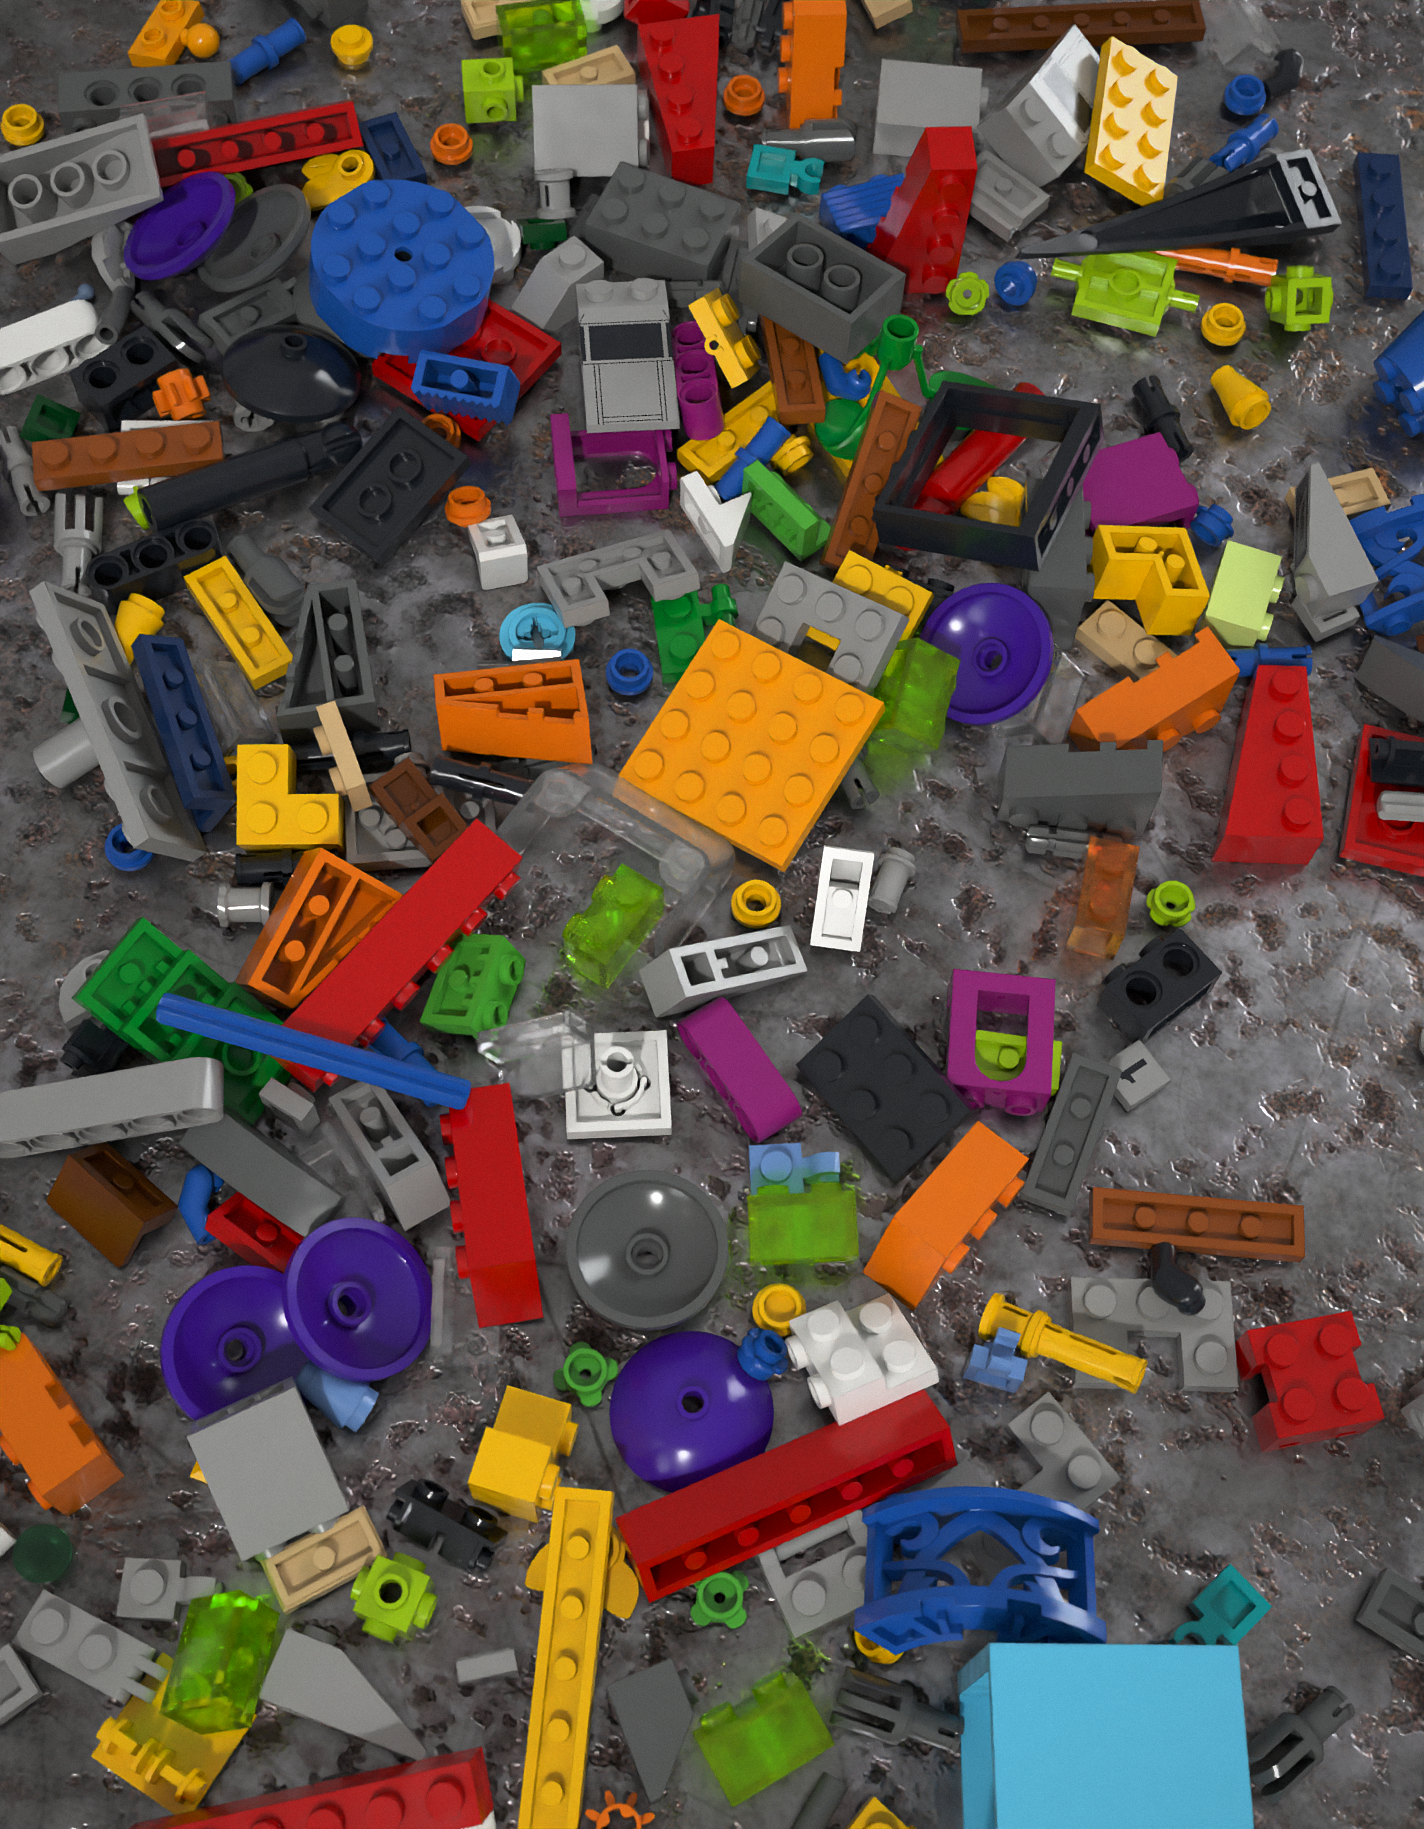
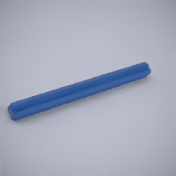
M164 993L157 1006L156 1020L161 1024L457 1110L464 1109L471 1091V1083L466 1079L175 994Z

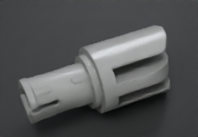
M57 493L55 495L54 549L63 556L61 588L74 592L75 579H78V594L86 597L92 594L85 573L87 565L92 558L99 555L102 551L103 498L94 496L92 531L85 530V495L75 494L72 529L65 530L66 494Z

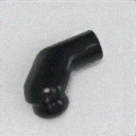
M1284 49L1276 54L1274 61H1279V65L1275 66L1277 75L1262 81L1266 93L1265 102L1284 95L1299 86L1304 61L1302 55L1296 49Z
M1166 1242L1154 1245L1151 1249V1284L1155 1294L1170 1305L1177 1307L1178 1311L1183 1315L1192 1316L1201 1312L1206 1303L1202 1285L1196 1278L1178 1267L1176 1247Z

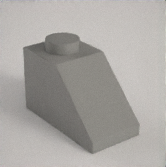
M574 235L540 259L509 311L544 333L551 335L577 317L576 284L589 283L593 280H604V261Z

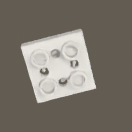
M667 1030L563 1034L567 1139L672 1134ZM648 1081L650 1083V1087L647 1090H644ZM594 1083H596L597 1091L591 1093L585 1091V1084H587L588 1089H592ZM614 1107V1111L617 1113L622 1110H626V1112L622 1116H615L611 1113V1109Z

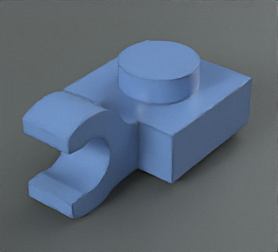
M801 1143L749 1145L751 1202L804 1199V1184H836L840 1182L839 1152H821L802 1158Z
M998 1327L993 1342H986L984 1346L974 1344L967 1357L962 1378L1015 1394L1023 1382L1028 1362L1026 1359L1015 1356V1348L1021 1333Z

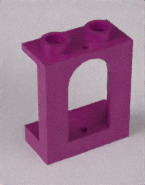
M568 413L550 414L551 443L559 517L669 509V490H677L675 462H667L666 453L672 452L671 429L587 433V430L570 431ZM641 455L648 458L657 470L653 481L644 487L577 493L573 459Z
M953 969L947 988L946 1007H949L945 1076L975 1110H980L984 1106L1005 1108L1007 1113L1017 1116H1029L1035 1114L1036 1111H1044L1052 1089L1056 979ZM977 1010L1027 1015L1025 1066L1018 1077L1010 1081L999 1082L989 1079L979 1070L975 1060Z

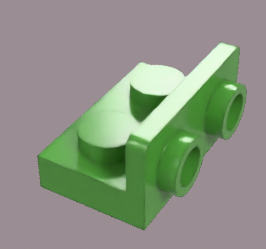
M759 460L743 469L742 495L751 492V512L801 562L826 544L831 526L779 474L774 471L770 472Z
M461 933L450 945L455 950L454 954L437 973L420 1023L430 1032L472 1035L484 1047L495 1048L501 1032L507 1024L508 1012L517 986L523 978L526 960L503 935L472 934L470 937H467L464 933Z

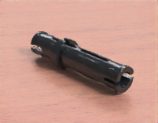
M409 729L375 734H365L364 730H358L353 732V736H348L360 769H369V764L394 761L397 756L412 752ZM317 740L287 743L297 754L296 772L315 771L337 766L333 754L322 755Z

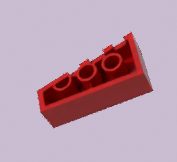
M720 14L637 25V64L644 90H646L667 175L670 179L690 186L713 183Z
M972 126L925 128L905 168L906 177L901 187L896 186L891 196V207L886 217L881 216L875 228L876 237L873 243H868L865 249L866 252L906 274L903 293L937 294L946 292L948 283L952 279L957 278L978 169Z
M1258 665L1244 694L1234 744L1235 751L1229 768L1228 786L1224 805L1221 809L1218 824L1219 831L1211 862L1308 865L1322 843L1324 834L1307 667Z
M510 1082L471 1088L464 1109L457 1110L449 1107V1113L439 1114L443 1145L453 1144L455 1155L444 1157L448 1188H459L460 1200L450 1201L454 1234L464 1232L465 1245L455 1246L459 1279L470 1278L479 1328L543 1318V1310Z

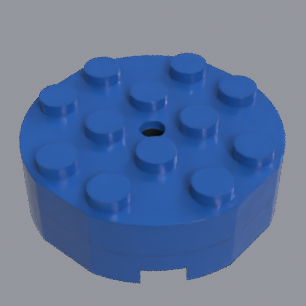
M371 180L328 204L316 221L311 239L309 293L317 315L347 346L375 359H378V353L382 352L392 355L409 356L408 363H417L421 350L447 354L473 337L480 328L486 314L494 274L493 248L485 228L450 193L409 180Z

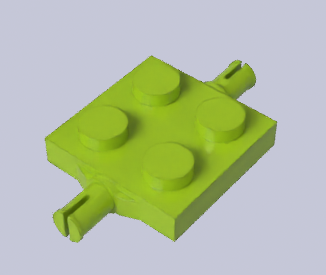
M1150 252L1087 255L1081 265L1055 258L1050 276L1076 282V298L1071 315L1154 337L1157 335L1162 316L1168 311L1169 307L1195 314L1200 297L1199 294L1196 295L1175 289L1173 275L1178 259Z

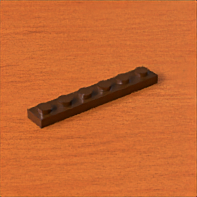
M1152 0L957 10L955 21L961 53L1050 49L1074 24L1092 47L1102 46L1111 36L1126 45L1203 41L1206 32L1199 0Z

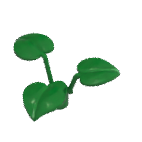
M891 315L884 320L879 335L852 359L855 360L866 352L871 357L877 354L881 363L865 407L863 408L857 402L847 399L828 401L825 403L824 423H814V430L825 451L838 458L853 460L874 395L881 390L887 371H899L907 366L912 359L914 360L921 393L925 398L933 400L943 381L999 388L970 375L955 371L934 373L928 383L922 360L923 346L916 345L919 334L918 324L906 315ZM956 427L957 430H971L970 428Z

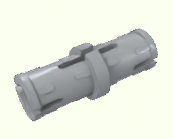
M16 426L6 427L11 440L10 443L6 441L4 433L0 429V455L4 463L2 473L6 482L14 488L21 512L26 516H37L38 514L32 502L34 499L35 501L37 500L43 514L49 509L51 505L45 491L37 490L33 477V457L30 456L25 440L19 437L21 429Z

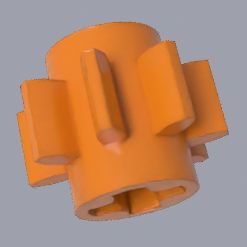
M182 368L166 373L157 379L160 390L152 392V398L161 418L171 415L173 421H194L207 413L203 403L211 401V393L203 375L193 378L189 368Z
M608 1790L605 1792L607 1808L601 1814L591 1809H587L585 1812L589 1820L597 1823L596 1829H607L610 1826L609 1815L620 1812L624 1821L633 1819L636 1824L634 1829H642L643 1825H647L655 1819L654 1813H645L639 1816L634 1810L637 1803L636 1792H633L628 1797L626 1804H616L613 1794Z

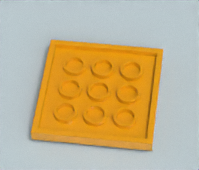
M718 619L622 768L617 779L621 785L785 873L886 710L884 702Z

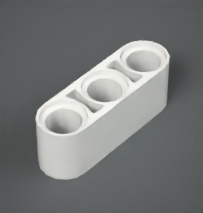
M86 300L70 301L0 329V395L16 392L74 369L86 359L96 356L111 346V344L101 343L95 336V329L100 318L90 302Z

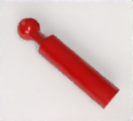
M1027 382L1018 383L1011 390L1045 396L1039 388ZM973 429L931 473L913 509L954 516L967 499L983 486L1021 446L1027 437ZM896 546L904 551H916V549Z

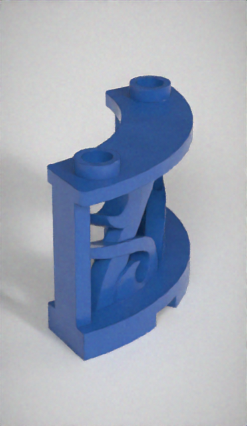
M1424 494L1411 496L1410 506L1387 513L1385 506H1381L1349 520L1369 562L1378 568L1374 571L1378 580L1381 581L1389 575L1395 577L1384 594V600L1395 592L1403 593L1405 598L1379 609L1371 591L1365 601L1359 604L1364 614L1367 628L1383 636L1402 634L1409 630L1413 624L1424 620V567L1412 562L1424 547ZM1405 537L1411 538L1413 545L1398 554L1406 543L1398 540Z
M955 1486L920 1490L906 1494H891L884 1501L875 1503L862 1510V1522L868 1526L864 1605L855 1609L854 1630L891 1653L898 1655L904 1651L927 1644L963 1640V1630L996 1631V1642L1107 1643L1106 1621L1097 1617L1093 1536L1100 1532L1099 1520L1077 1509L1073 1503L1006 1488ZM980 1530L1000 1542L1021 1563L1001 1570L992 1580L990 1586H971L969 1579L960 1568L940 1560L957 1543ZM893 1544H901L902 1555L911 1560L893 1561ZM1066 1550L1067 1570L1050 1566L1056 1564L1059 1561L1060 1552ZM937 1580L944 1581L951 1586L937 1587ZM902 1581L897 1594L892 1595V1582ZM1023 1584V1591L1009 1589L1015 1585ZM1058 1588L1067 1590L1068 1603L1063 1602Z

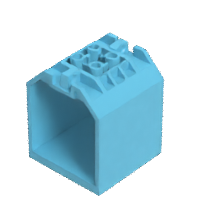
M989 1643L957 1672L958 1715L965 1718L963 1735L959 1734V1740H961L959 1747L963 1829H1254L1238 1645Z

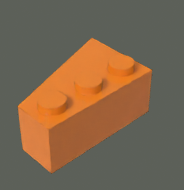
M790 0V2H783L782 27L783 30H788V34L780 35V62H785V67L777 68L778 94H785L788 129L800 128L805 119L838 118L837 105H842V89H838L840 69L844 67L847 21L845 0Z
M1207 626L1195 634L1197 639L1195 645L1177 657L1173 658L1167 651L1155 659L1156 664L1159 666L1158 669L1134 683L1128 676L1076 709L1068 734L1081 752L1100 751V742H1116L1117 750L1147 749L1148 740H1163V752L1175 746L1181 737L1193 731H1196L1197 734L1204 733L1220 721V713L1240 673V669Z
M579 659L433 675L442 751L593 765L589 716Z
M321 847L304 851L234 982L249 994L277 1009H294L337 967L339 962L403 897V894Z
M977 1121L895 1214L864 1268L863 1273L914 1312L943 1273L947 1271L949 1274H952L971 1249L966 1245L970 1239L975 1237L979 1241L986 1234L998 1217V1214L993 1211L1000 1203L1007 1208L1025 1184L1018 1176L1029 1158L981 1122Z
M22 1332L19 1344L14 1342L16 1345L14 1350L9 1351L0 1348V1431L2 1432L0 1446L15 1466L21 1463L31 1479L26 1484L42 1508L47 1511L54 1506L68 1518L125 1475L37 1346Z

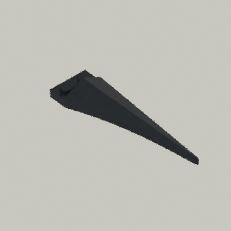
M1311 149L1274 154L1225 176L1143 208L1023 247L1015 258L1021 260L1294 243L1298 238L1333 233L1342 222Z

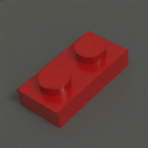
M239 1191L210 1213L205 1225L206 1231L252 1266L270 1268L282 1274L285 1272L286 1265L294 1249L305 1238Z

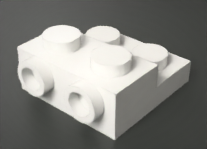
M889 1293L846 1312L840 1302L836 1300L789 1321L792 1336L785 1339L789 1356L797 1370L806 1368L810 1375L807 1378L808 1386L817 1406L820 1409L828 1406L839 1426L939 1382L937 1367Z

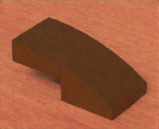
M409 757L367 788L368 792L389 818L431 863L437 860L468 828V825L443 793L438 795Z

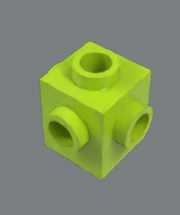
M512 57L461 60L466 123L517 121L516 103L524 102L522 75L514 76Z
M1310 265L1287 266L1286 274L1271 275V286H1268L1265 292V308L1267 313H1270V320L1284 324L1285 331L1311 330V324L1330 323V309L1333 304L1332 277L1314 273V266Z
M395 1552L392 1560L377 1554L371 1568L365 1565L361 1568L352 1587L350 1599L356 1601L353 1611L360 1620L364 1621L362 1631L386 1642L394 1643L397 1635L413 1641L418 1627L426 1629L435 1611L438 1596L433 1594L436 1587L429 1575L424 1574L427 1567L425 1563L406 1554ZM389 1583H397L402 1587V1595L394 1603L382 1601L383 1594Z

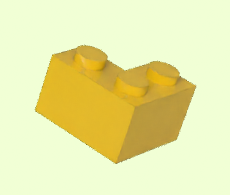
M1098 525L1093 536L1091 563L1087 565V573H1094L1095 576L1093 599L1135 600L1147 635L1190 636L1210 599V594L1186 528Z
M288 744L237 745L236 845L245 852H281V848H292L294 852L320 847L325 850L337 848L338 852H346L344 800L339 794H296L297 754Z
M507 1385L493 1429L489 1427L485 1429L467 1482L474 1504L535 1523H539L543 1509L553 1510L555 1486H561L562 1478L559 1477L560 1466H557L560 1454L570 1456L579 1428V1424L571 1422V1404Z

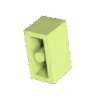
M1227 540L1209 590L1210 599L1203 610L1197 632L1208 626L1224 649L1253 648L1257 639L1265 641L1274 618V614L1266 612L1269 602L1276 604L1285 577L1277 575L1282 556Z

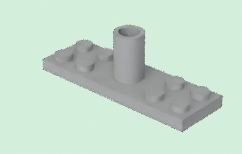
M46 581L41 582L29 591L36 608L35 618L39 626L46 632L53 649L52 660L64 676L80 717L34 748L33 757L37 768L52 785L58 788H65L100 765L105 777V790L117 806L123 821L121 826L123 834L128 842L133 845V848L186 861H195L208 851L190 809H184L165 748L105 605Z

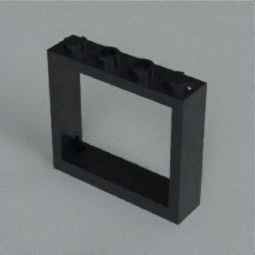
M943 381L932 402H927L924 417L916 430L911 431L907 440V447L899 462H895L892 465L889 480L882 493L875 497L876 504L873 507L871 519L876 523L879 542L1039 572L1104 441L1101 404ZM956 427L1062 443L1020 527L913 509Z

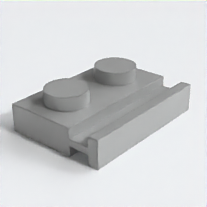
M985 149L976 157L978 169L969 214L1008 242L1012 239L1014 232L1017 230L1021 231L1048 208L1050 196Z

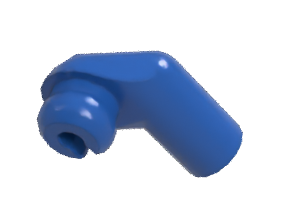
M826 352L820 355L818 363L829 394L851 401H859L870 393L872 380L866 370L861 369L860 374H857L856 369H852L847 373L841 361Z
M202 1164L194 1166L186 1173L178 1201L179 1211L197 1245L200 1246L216 1239V1237L205 1230L207 1217L211 1213L208 1203L211 1193L218 1192L221 1186L224 1185L222 1178Z

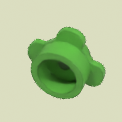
M577 1342L570 1347V1355L565 1360L564 1367L555 1371L553 1382L559 1391L568 1390L580 1397L582 1405L594 1407L601 1402V1391L606 1383L616 1378L618 1366L613 1358H604L599 1352L591 1349L588 1343ZM589 1370L591 1376L588 1379H583L580 1376L581 1371Z
M734 1570L730 1574L718 1572L693 1583L697 1589L696 1604L692 1606L690 1611L694 1623L699 1626H707L710 1622L725 1623L731 1629H737L744 1624L747 1613L742 1607L743 1593L748 1589L749 1581L743 1572L739 1570ZM717 1593H722L725 1596V1601L721 1604L716 1603L714 1600V1596Z

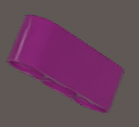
M686 321L680 323L671 331L677 397L686 435L698 441L709 440L718 436L723 431L725 424L715 356L707 353L704 343L706 339L697 322ZM712 341L710 342L711 349H713Z
M719 996L676 1023L678 1032L687 1049L744 1131L755 1143L762 1142L802 1117V1110L796 1096L737 1012L724 997Z

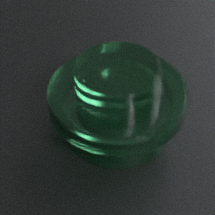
M50 1524L35 1525L25 1530L16 1540L12 1552L13 1565L18 1574L27 1581L33 1583L50 1582L61 1576L69 1566L72 1557V1546L66 1533L57 1526Z

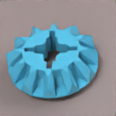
M530 603L522 605L510 612L500 627V646L506 655L507 661H512L514 647L537 648L534 647L533 641H530L532 633H534L533 626H537L538 632H541V636L546 638L542 648L562 649V661H564L569 653H573L575 628L574 626L564 628L555 609L550 604Z

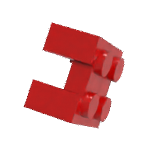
M1351 1311L1247 1330L1235 1342L1236 1362L1240 1379H1251L1257 1373H1262L1270 1403L1252 1417L1262 1452L1364 1433L1385 1418L1374 1383L1365 1384L1360 1376L1353 1352L1362 1343Z

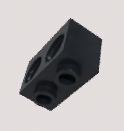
M144 325L133 333L123 336L115 344L96 356L86 359L78 367L70 371L69 374L79 401L108 433H114L121 428L122 420L133 421L156 406L152 398V392L160 390L157 379L166 373L178 370L179 365L175 356Z
M1181 928L1167 939L1162 935L1156 936L1139 952L1138 955L1141 959L1129 968L1125 963L1118 965L1102 981L1105 988L1097 1006L1132 1044L1139 1039L1143 1044L1149 1041L1209 994L1222 974V971ZM1164 965H1173L1179 968L1184 976L1178 977L1170 974ZM1127 994H1139L1146 1000L1147 1005L1142 1006L1133 1003L1127 997Z

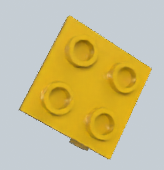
M162 1652L155 1663L170 1671L165 1681L162 1682L147 1674L140 1683L157 1693L152 1704L132 1695L116 1720L109 1717L100 1727L96 1735L100 1743L91 1757L171 1813L179 1814L196 1810L257 1716Z

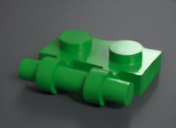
M717 584L711 588L713 601L709 604L699 603L697 590L685 593L678 599L661 600L655 602L651 595L650 604L662 684L679 682L705 641L703 626L715 625L718 619L736 627L735 620L739 616L735 599L731 598L730 588L727 584Z

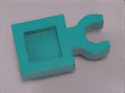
M754 144L747 172L746 188L788 195L790 186H795L805 194H819L821 178L818 177L823 176L824 161L818 158H806L802 161L795 160V150Z
M1230 1563L1187 1605L1199 1619L1196 1622L1189 1621L1178 1626L1170 1634L1168 1642L1171 1645H1176L1185 1636H1192L1197 1639L1200 1645H1216L1215 1640L1217 1638L1224 1645H1236L1272 1606Z

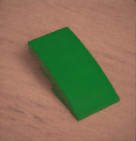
M144 917L137 918L71 999L154 1064L193 1057H207L221 1061L224 1065V1105L235 1109L253 1125L265 1109L259 1096L260 1091L271 1077L284 1085L291 1076V1073L268 1054L161 1024L156 1020L157 1006L164 993H171L277 1025H282L283 1022L236 982L228 983L191 950H182Z

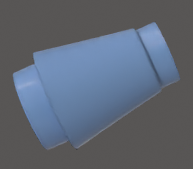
M309 1358L294 1380L300 1394L340 1430L346 1426L356 1432L369 1415L379 1395V1392L369 1387L370 1382H352L335 1377L315 1365Z

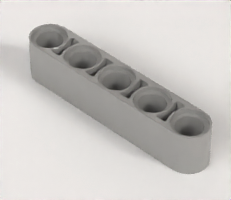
M193 1057L0 1092V1158H16L218 1122L223 1118L224 1065L216 1059Z

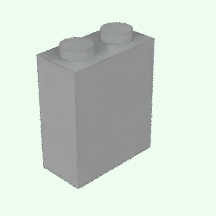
M882 59L872 153L911 157L926 127L972 126L975 149L976 145L984 146L985 137L977 128L983 121V119H979L980 114L986 113L989 87H981L982 68Z
M637 84L532 85L535 171L566 168L573 170V177L612 176L620 161L635 167L647 166L646 139H638V121H646V94L637 93Z
M293 1376L186 1425L187 1439L242 1562L255 1556L257 1561L273 1557L283 1551L284 1547L288 1546L287 1540L306 1531L309 1534L323 1533L334 1527V1523L337 1522L341 1514L349 1511L344 1493Z

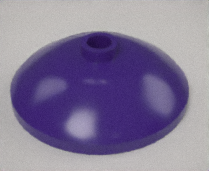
M202 172L187 177L162 193L164 201L147 208L142 213L128 235L123 253L126 267L136 277L143 280L168 279L190 271L210 258L222 242L235 209V190L225 176L217 172Z
M980 583L954 593L935 609L926 622L919 638L916 652V671L921 689L926 698L945 716L967 725H991L1015 716L1035 699L1049 675L1054 650L1053 635L1049 621L1043 610L1032 598L1009 585ZM1001 655V664L997 668L992 669V660L996 656Z
M347 1217L333 1220L309 1233L294 1249L286 1265L282 1283V1303L287 1325L294 1340L304 1354L325 1372L352 1382L378 1381L404 1370L424 1349L434 1323V1290L423 1260L413 1246L394 1229L367 1218ZM338 1300L346 1306V1316L340 1312L337 1304Z
M245 1265L224 1268L195 1282L182 1294L171 1309L160 1341L161 1371L171 1397L177 1406L193 1421L291 1376L295 1380L299 1371L308 1360V1357L294 1340L285 1319L282 1303L284 1274L261 1266ZM234 1339L238 1340L243 1347L241 1357L235 1361L227 1355V1346ZM301 1395L303 1402L306 1405L309 1401Z
M682 1331L659 1337L640 1348L619 1373L610 1400L609 1417L612 1437L627 1467L649 1486L661 1492L671 1494L765 1453L774 1422L771 1390L767 1380H757L747 1374L741 1367L737 1358V1350L739 1348L737 1344L724 1337L707 1332ZM689 1396H696L702 1401L703 1408L697 1413H689L682 1406L683 1400Z

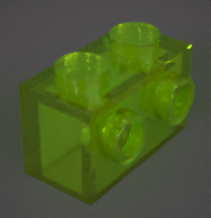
M532 0L495 6L501 58L512 57L514 74L549 69L587 55L586 22L580 0Z
M919 638L899 641L875 688L873 697L884 702L886 710L870 736L906 754L938 750L940 740L945 732V719L951 696L956 689V676L961 660Z
M623 863L612 877L609 875L602 877L592 893L591 900L593 902L583 915L579 912L575 913L568 921L562 933L565 964L606 990L663 916L664 888Z
M842 1183L810 1185V1193L789 1194V1186L768 1185L757 1187V1195L747 1196L749 1267L856 1262L859 1257L855 1191H842Z
M240 1589L191 1599L159 1714L200 1735L250 1728L280 1612Z
M781 1671L765 1676L750 1688L753 1694L751 1697L734 1707L728 1701L712 1708L699 1719L702 1726L692 1732L732 1807H735L835 1745L803 1683L793 1672L788 1673L784 1677Z

